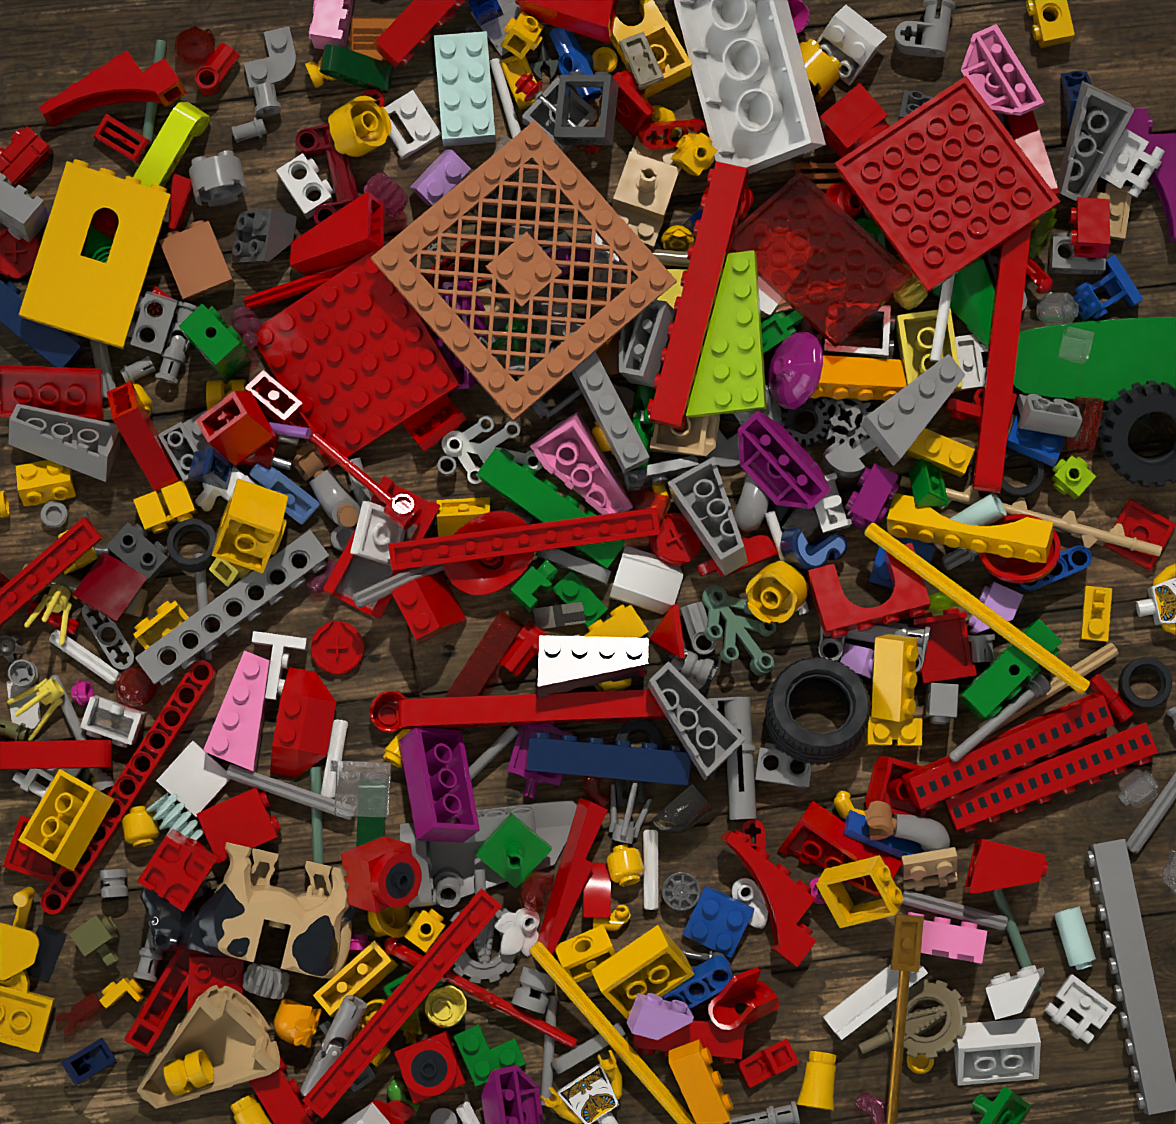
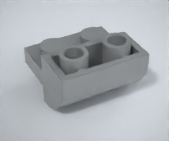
M1019 394L1017 406L1020 413L1018 422L1020 429L1071 438L1077 434L1083 420L1078 406L1059 398L1051 400L1042 398L1037 394Z
M206 410L186 422H180L158 434L184 482L194 480L188 478L194 452L206 448L215 449L207 442L195 421L207 412Z
M867 435L853 443L852 447L847 441L841 445L837 441L823 453L824 458L820 464L829 474L836 472L837 478H854L860 475L865 468L861 461L875 452L878 446Z

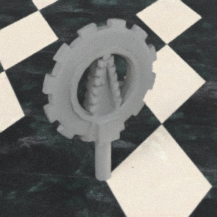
M475 869L476 895L481 888L486 892L485 869ZM506 908L503 911L498 910L473 940L478 962L471 959L466 950L455 961V967L452 970L457 975L462 977L465 974L470 977L469 981L473 983H480L481 979H488L489 983L499 980V975L504 971L509 973L516 964L513 961L516 955L520 956L521 950L512 955H503L499 950L497 956L490 960L494 924L503 914L509 912ZM456 912L450 921L453 922L460 913ZM498 931V932L500 933V937H501V941H502V937H503V934H504V933Z

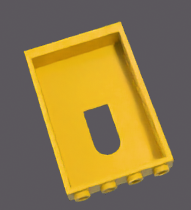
M74 159L73 163L66 162L19 316L124 349L171 194L166 193L167 189L155 184H152L151 188L140 185L141 180L130 176H126L125 179L115 177L114 171L100 168L99 171L89 168L90 164ZM101 208L113 210L119 218L118 228L107 263L81 256L92 217Z

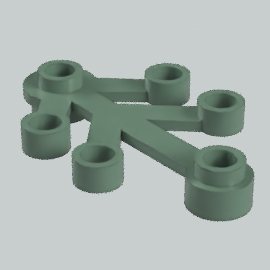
M718 585L707 587L702 595L703 605L709 610L708 625L704 631L705 637L709 641H716L722 636L723 629L718 624L719 616L721 615L726 621L724 646L720 653L721 659L726 663H732L738 658L739 651L735 647L737 636L752 657L750 662L752 672L758 676L768 674L774 667L772 656L762 653L745 629L759 632L762 636L768 637L776 631V623H766L734 615L730 608L740 609L748 615H753L747 604L748 599L744 600L728 596L726 591ZM714 595L718 597L719 601L714 598ZM764 624L769 626L770 631L765 629ZM710 629H714L717 636L713 635ZM727 650L732 653L733 657L727 655ZM761 659L766 662L767 666L762 663Z

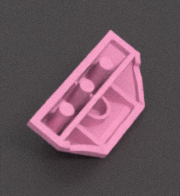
M995 24L974 33L961 68V74L963 77L967 76L991 110L998 114L1020 116L1043 106L1044 101L998 25Z

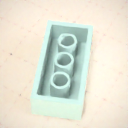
M487 31L434 36L443 146L495 143L496 135Z

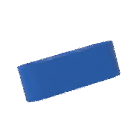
M1075 546L1060 552V558L1057 563L1060 570L1058 576L1047 574L1043 578L1036 580L1033 586H1027L1024 583L1015 584L1022 592H1032L1078 573L1090 565L1092 561L1091 552L1085 546ZM1074 552L1082 554L1084 557L1083 565L1078 566L1073 563L1072 554Z
M722 956L710 958L692 969L695 975L661 998L667 1001L669 997H677L679 1001L686 1003L688 1008L691 1009L721 992L733 978L729 961ZM717 970L726 971L720 976L713 974ZM692 984H702L700 988H690Z

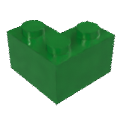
M480 1023L454 1035V1039L475 1086L487 1082L491 1070L511 1065H518L520 1067L526 1064L516 1037L490 1048Z

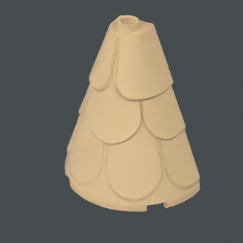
M214 985L198 996L183 1021L177 1025L166 1045L159 1049L139 1082L137 1092L143 1100L149 1102L157 1109L199 1098L202 1094L229 1088L235 1084L271 1075L272 1072L277 1071L280 1067L276 1041L271 1042L267 1033L270 1030L268 1023L259 1010L244 995L228 986L218 988L217 985ZM199 1049L204 1050L210 1058L214 1069V1082L200 1088L194 1086L192 1091L175 1096L165 1080L164 1064L179 1057L184 1060L187 1054Z

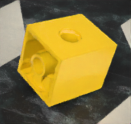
M237 478L221 518L212 556L263 573L270 555L276 554L284 534L287 521L283 517L288 496Z

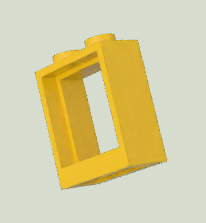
M880 855L824 869L816 883L839 928L894 916L904 900L901 890L896 886L891 877L889 867L884 864ZM870 875L883 899L854 905L842 881Z

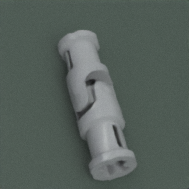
M180 301L177 304L179 310L174 323H171L166 340L168 348L163 350L161 355L163 361L159 373L155 374L156 379L178 385L179 380L177 376L181 364L185 362L184 352L189 348L190 342L182 336H173L172 333L177 332L184 335L179 325L198 308L195 305ZM170 363H172V367H171L170 374H169V373H168L169 366H170Z

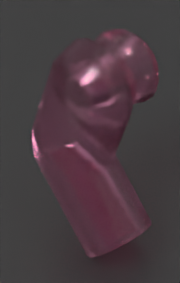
M328 560L325 573L308 578L306 586L310 591L314 593L325 591L323 588L337 564L336 561Z
M861 1093L856 1098V1106L871 1115L872 1124H886L882 1101L870 1093Z

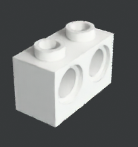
M302 153L277 169L276 172L306 219L314 216V211L318 206L333 202L331 194L334 191L326 179L321 181L316 174L320 170L312 158L307 160ZM298 169H304L307 171V174L303 179L298 180L293 177L294 172ZM311 191L321 192L319 200L310 201L307 199Z

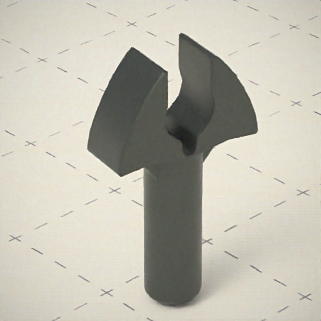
M541 31L539 36L542 37V40L537 46L538 60L536 63H530V68L535 77L542 81L540 70L543 68V64H545L550 69L552 81L557 73L559 60L552 61L549 58L546 35L544 31Z

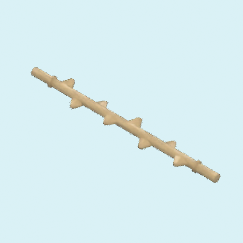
M902 476L900 486L912 489L910 478ZM973 484L964 492L946 488L949 503L953 500L973 505L981 500L982 497L979 496L978 491L972 490ZM1019 497L1012 505L1002 503L1007 515L1026 514L1035 516L1042 520L1053 522V528L1081 535L1086 548H1090L1097 540L1129 548L1130 551L1137 550L1159 557L1162 551V546L1137 540L1136 537H1126L1123 526L1119 523L1108 532L1078 524L1075 513L1071 510L1060 519L1028 510L1025 498Z

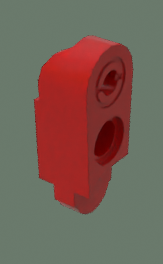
M764 535L754 536L746 539V537L742 538L748 563L727 574V576L777 556L778 552L774 541ZM713 558L697 566L700 577L716 571L719 577L724 575Z

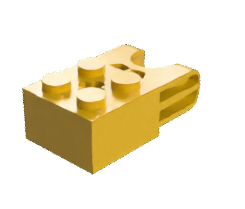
M640 0L639 11L643 21L636 26H627L615 16L611 42L627 70L630 71L619 46V41L644 31L664 76L663 82L641 90L644 96L648 98L691 76L692 63L669 23L663 18L654 0Z

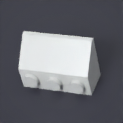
M1035 1018L963 1024V1026L967 1027L962 1038L958 1037L954 1042L956 1044L954 1056L958 1086L1039 1079L1041 1041Z

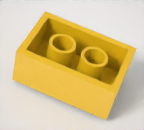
M59 769L18 840L52 861L74 871L115 799Z
M659 925L591 970L601 993L627 1020L637 993L643 995L653 993L663 997L695 975L684 952Z

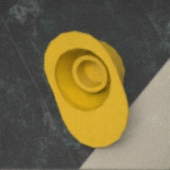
M407 904L400 908L389 907L378 913L368 911V922L374 930V935L376 937H403L409 927L407 922L409 921L410 908Z

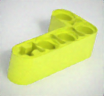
M189 102L178 103L171 111L133 177L141 180L140 185L151 188V185L155 184L165 187L193 137H198L204 132L211 117Z

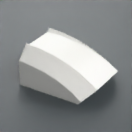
M625 546L609 598L663 615L672 605H675L683 573L680 566L668 565L651 553Z

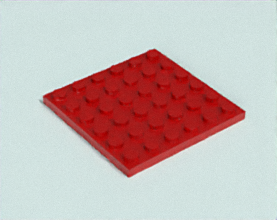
M967 76L834 164L836 170L927 293L1060 204L1058 197Z
M379 250L371 251L250 332L279 384L303 403V414L318 431V434L347 458H350L463 385L426 322L372 262L371 257ZM317 447L323 459L327 458L329 462L328 468L333 469L338 465Z

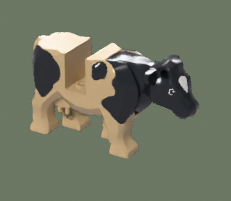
M226 842L225 850L229 855L230 865L224 875L223 882L216 889L200 897L193 905H189L184 911L169 903L167 899L158 896V893L153 890L150 891L146 887H144L140 894V899L146 909L149 926L153 935V945L160 952L187 948L213 956L232 957L254 962L264 919L270 920L268 926L285 929L286 924L291 925L281 969L332 979L345 966L350 950L351 919L357 910V907L348 904L346 889L349 887V883L345 882L344 878L347 876V870L333 867L331 873L332 887L329 880L332 866L306 861L305 869L310 877L311 885L307 887L306 893L297 896L284 888L269 884L270 878L275 871L274 864L279 854L254 848L252 851L250 847ZM251 851H252V856H253V860H254V864H253L252 868H251L252 862H251V860H250V858H249L250 855H251Z

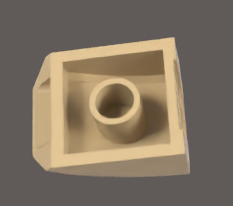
M720 415L687 418L684 431L655 424L650 450L670 454L706 456L716 448Z

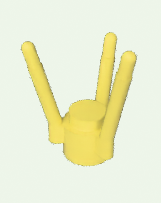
M60 584L53 585L48 595L43 596L42 601L30 615L24 626L28 628L45 606L47 609L42 617L43 622L47 621L51 612L59 613L62 610L63 616L59 644L61 646L64 645L69 611L72 607V604L69 602L70 590Z
M52 677L49 680L45 678L38 685L7 701V704L11 705L37 692L36 697L14 713L16 717L26 712L39 701L46 706L49 703L51 704L27 738L28 741L34 739L55 709L64 702L61 697L65 694V691Z

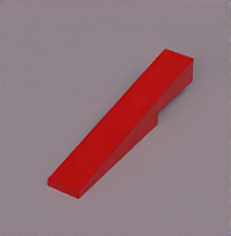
M579 798L537 939V942H541L551 954H553L594 865V863L586 860V857L608 811L583 798Z

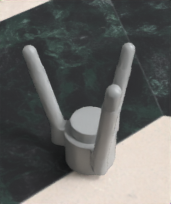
M614 783L611 784V823L609 832H613L612 840L632 844L634 837L638 838L640 827L648 813L652 799L649 798L646 801L634 826V822L630 821L635 801L637 783L632 784L624 819H618V823L616 816V785Z

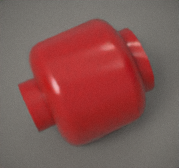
M847 183L833 184L825 193L824 204L831 216L836 218L854 217L862 209V203Z

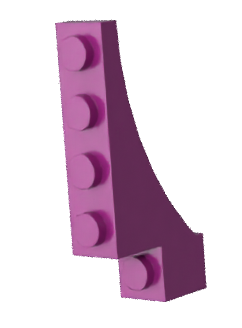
M1137 108L1134 110L1125 129L1149 141L1144 152L1151 155L1156 146L1166 151L1160 160L1162 161L1158 169L1155 168L1150 176V180L1157 190L1164 208L1168 224L1170 243H1176V134H1149V132H1152L1153 120L1151 116H1148V108ZM1141 159L1138 160L1140 165L1144 167L1146 162Z

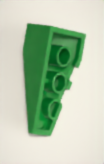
M981 257L955 274L949 308L953 315L956 314L966 324V328L988 349L995 290ZM942 284L930 291L935 297L938 296L940 298Z

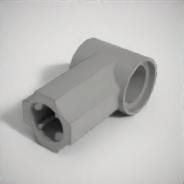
M703 601L680 608L693 652L699 656L711 654L715 648L716 641H711V647L707 650H700L696 645L697 638L705 636L704 631L708 625V617Z

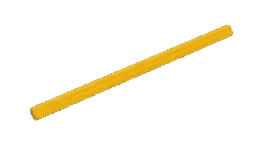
M871 523L864 533L865 536L1079 694H1083L1090 686V682L878 525Z
M539 941L532 945L529 949L531 955L677 1124H696L690 1114L545 946Z

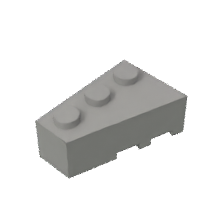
M655 300L621 329L619 372L630 383L654 387L656 374L659 373L662 364L660 363L662 350L664 347L667 348L670 339L667 337L670 322L675 321L677 313L674 312V309L667 301Z

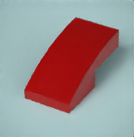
M594 863L584 885L583 917L610 918L611 878L607 863Z
M785 1038L735 1063L746 1087L751 1088L771 1076L777 1075L798 1064L799 1061L788 1039Z

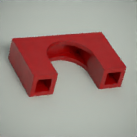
M912 543L905 544L906 547L915 553ZM886 551L884 559L892 581V595L880 606L863 608L853 604L844 595L835 564L808 570L807 580L824 637L832 636L833 639L848 635V631L858 629V632L870 630L877 623L884 622V625H890L900 621V617L910 615V618H916L926 614V610L929 609L931 602L923 578Z

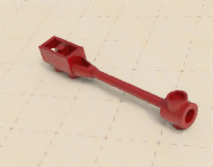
M264 370L245 387V391L252 392L261 410L276 423L310 428V438L303 439L311 441L386 504L384 514L403 530L409 529L417 521L422 510L414 504L413 499L409 495L398 493L393 497L320 436L303 414V403Z

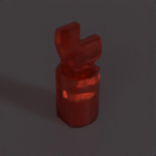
M92 992L72 1006L71 1012L60 1013L55 1020L58 1022L63 1018H67L69 1026L63 1032L68 1033L74 1030L77 1021L82 1023L104 1006L99 1001L98 995Z

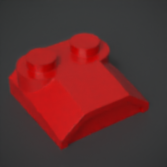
M624 70L617 72L613 76L619 83L615 119L636 138L639 129L644 124L650 123L655 111L641 90L639 91L632 73Z

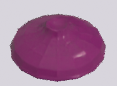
M797 332L785 338L777 347L770 362L768 372L769 390L772 398L784 409H796L805 404L814 393L820 380L823 367L822 348L818 338L810 332Z

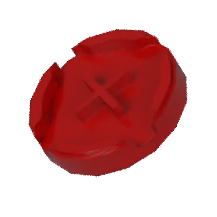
M8 227L0 231V274L10 279L29 277L32 274L41 245L40 240L36 236H34L30 243L23 238L18 240L9 233Z
M670 513L666 514L662 519L659 518L660 535L649 536V544L653 554L659 560L673 566L688 564L696 558L702 547V542L683 514Z
M339 621L329 622L320 627L312 637L311 642L312 658L317 666L327 673L336 675L349 673L355 669L362 660L365 649L363 638L358 630L349 623Z

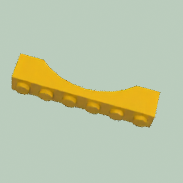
M896 493L887 516V531L890 535H894L897 538H910L924 543L943 544L951 548L970 549L978 553L997 554L1005 558L1024 559L1032 563L1047 562L1053 540V522L1026 517L1016 522L996 526L968 525L942 516L929 506L916 505L915 499L912 496Z

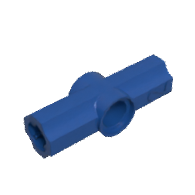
M558 27L554 28L549 35L560 56L558 67L561 74L569 75L570 72H582L585 75H594L592 72L594 65L592 55L588 51L581 50L574 33ZM575 87L578 95L587 103L598 99L603 94L600 87Z

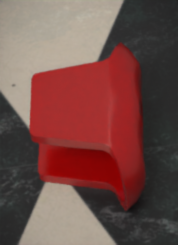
M759 967L734 976L719 995L711 1000L708 1006L709 1015L714 1024L720 1029L733 1030L753 1023L778 1010L779 1002L777 995L766 983L758 980L761 973ZM743 1003L747 1006L741 1015L735 1011V1004Z

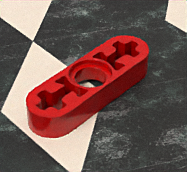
M703 119L646 123L639 129L638 139L646 148L655 150L677 148L678 141L684 135H688L689 130L699 132L702 127L705 129V132H702L709 137L706 122ZM681 128V137L678 140L672 141L670 139L672 130ZM653 131L657 135H663V138H661L660 136H654L652 137L651 141H649L647 139V136H650Z

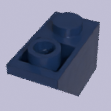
M1072 71L1061 74L1064 116L1069 128L1071 127L1081 83L1084 81L1091 84L1087 72Z

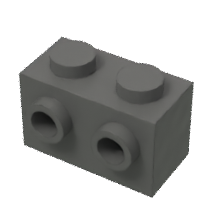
M127 522L106 547L128 566L148 578L147 583L150 584L171 561L166 556L168 550L158 541L153 545L146 538L149 533L138 523L133 527Z

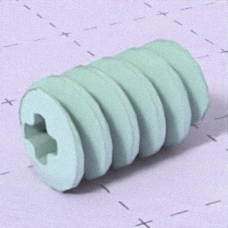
M167 793L146 809V812L156 811L153 821L163 820L159 827L160 830L169 828V833L172 829H175L184 836L194 840L200 838L204 833L202 828L194 830L198 823L197 820L187 821L191 816L190 811L181 813L185 806L183 802L174 804L178 798L177 794L168 796Z

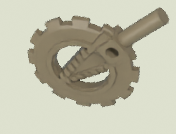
M928 979L917 981L916 986L909 988L904 1048L908 1050L907 1055L918 1058L920 1054L926 1055L927 1059L936 1058L939 1052L946 1050L948 1053L956 1046L954 1042L957 1038L963 1037L967 1028L963 1026L964 1018H968L967 1007L961 1006L959 1001L962 999L961 995L956 989L950 991L947 988V983L939 980L936 981V984L928 983ZM893 1000L888 1010L892 1012L891 1019L887 1020L886 1028L888 1031L859 1044L863 1054L893 1041L897 1001ZM923 1001H936L941 1004V1006L932 1007V1009L928 1008L920 1010V1012L910 1013L914 1006ZM946 1018L944 1027L935 1036L919 1037L922 1033H925L932 1026Z

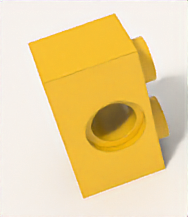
M1067 0L1026 1L1028 15H1033L1035 24L1032 25L1033 38L1035 41H1039L1040 48L1072 41L1075 33ZM1043 13H1052L1055 21L1049 22L1045 20Z
M604 925L559 943L555 948L561 966L576 983L593 976L592 969L616 954Z

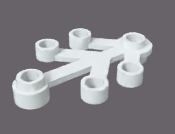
M482 416L478 423L466 431L454 430L445 435L442 439V448L447 455L458 457L468 472L467 478L469 482L478 484L481 480L472 479L471 472L479 471L480 468L475 466L467 452L478 454L483 463H485L495 448L499 451L502 449L496 447L509 437L515 438L519 435L521 427L518 422H508L502 430L482 443L471 442L470 440L482 431L489 432L495 425L494 419L491 416ZM483 419L490 420V428L482 426L481 422ZM509 425L517 427L515 434L508 432L507 428ZM453 439L458 440L460 443L459 448H452L450 441ZM505 449L515 456L513 461L516 463L526 464L534 471H538L543 466L539 459L537 465L532 466L529 464V457L534 456L537 458L532 449L526 453Z

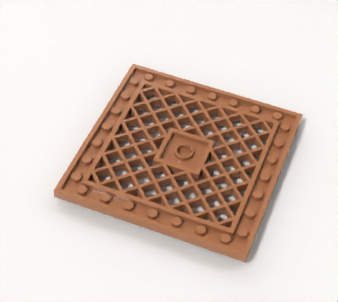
M535 120L371 257L372 262L512 421H515L677 282L672 274ZM532 160L536 165H531L527 163H529ZM523 170L537 171L538 184L523 183ZM519 171V182L507 181ZM542 172L553 185L542 184ZM499 188L498 199H486ZM503 188L518 189L517 201L502 200ZM522 189L537 190L536 202L521 201ZM541 190L556 191L555 204L540 203ZM560 192L571 205L559 204ZM477 205H479L478 217L466 216L471 210H473ZM482 206H498L497 218L482 217ZM502 206L517 207L516 219H502ZM521 208L536 209L535 221L520 220ZM540 209L555 210L554 222L539 221ZM559 210L573 211V224L558 223ZM578 213L589 225L577 224ZM458 222L457 234L445 233ZM462 222L477 223V235L461 234ZM481 223L496 224V237L480 236ZM500 225L516 226L515 238L499 237ZM519 226L535 227L534 239L528 232L519 238ZM538 228L554 229L553 241L538 240ZM557 230H573L572 242H558ZM577 230L591 231V244L576 243ZM596 233L607 245L595 244ZM438 239L437 251L425 250ZM442 239L457 240L456 253L442 252ZM461 240L475 241V254L460 253ZM480 242L495 243L494 255L479 254ZM499 243L511 244L498 255ZM540 246L552 247V259ZM556 248L571 249V261L555 260ZM575 249L590 250V263L575 262ZM594 250L608 251L609 264L594 263ZM613 253L624 265L613 264ZM421 256L436 257L435 270L420 269ZM417 257V265L415 268L411 261ZM440 258L455 259V271L440 270ZM459 259L475 260L474 273L459 272ZM478 261H491L486 266L490 274L478 273ZM558 267H570L569 280L557 279L562 275V271ZM574 268L589 269L588 281L573 280ZM593 269L608 270L607 283L592 282ZM612 271L627 272L626 284L612 283ZM631 273L637 278L632 284ZM422 275L435 276L434 288ZM439 276L454 277L453 290L438 289ZM458 278L473 279V290L458 291ZM477 279L492 280V293L476 292ZM496 281L508 294L495 293ZM550 285L549 297L537 296ZM554 285L569 286L568 299L553 298ZM573 286L588 287L587 300L572 299ZM592 288L607 289L606 302L592 301ZM611 289L624 290L610 302ZM440 295L453 296L452 309ZM457 297H471V310L456 309ZM476 298L491 299L490 312L475 311ZM495 299L510 300L509 313L494 312ZM514 301L521 309L529 303L528 315L513 314ZM533 302L548 303V316L532 315ZM552 304L567 305V317H553ZM571 306H587L586 319L571 318ZM591 307H604L590 319ZM458 315L471 316L470 329L458 317ZM474 317L490 318L489 331L474 330ZM493 319H509L508 332L493 331ZM513 320L528 321L527 333L512 332ZM532 321L547 322L546 335L531 334ZM551 322L566 323L565 336L550 335ZM570 324L582 325L577 331H575L571 336H569ZM476 336H488V349ZM492 337L508 338L507 351L491 350ZM511 338L527 339L526 352L511 351ZM530 341H546L545 354L530 353ZM550 341L562 342L549 354ZM494 356L506 357L505 369ZM510 357L525 358V370H509ZM529 358L542 359L537 365H535L530 371H528ZM511 376H517L521 378L516 382Z

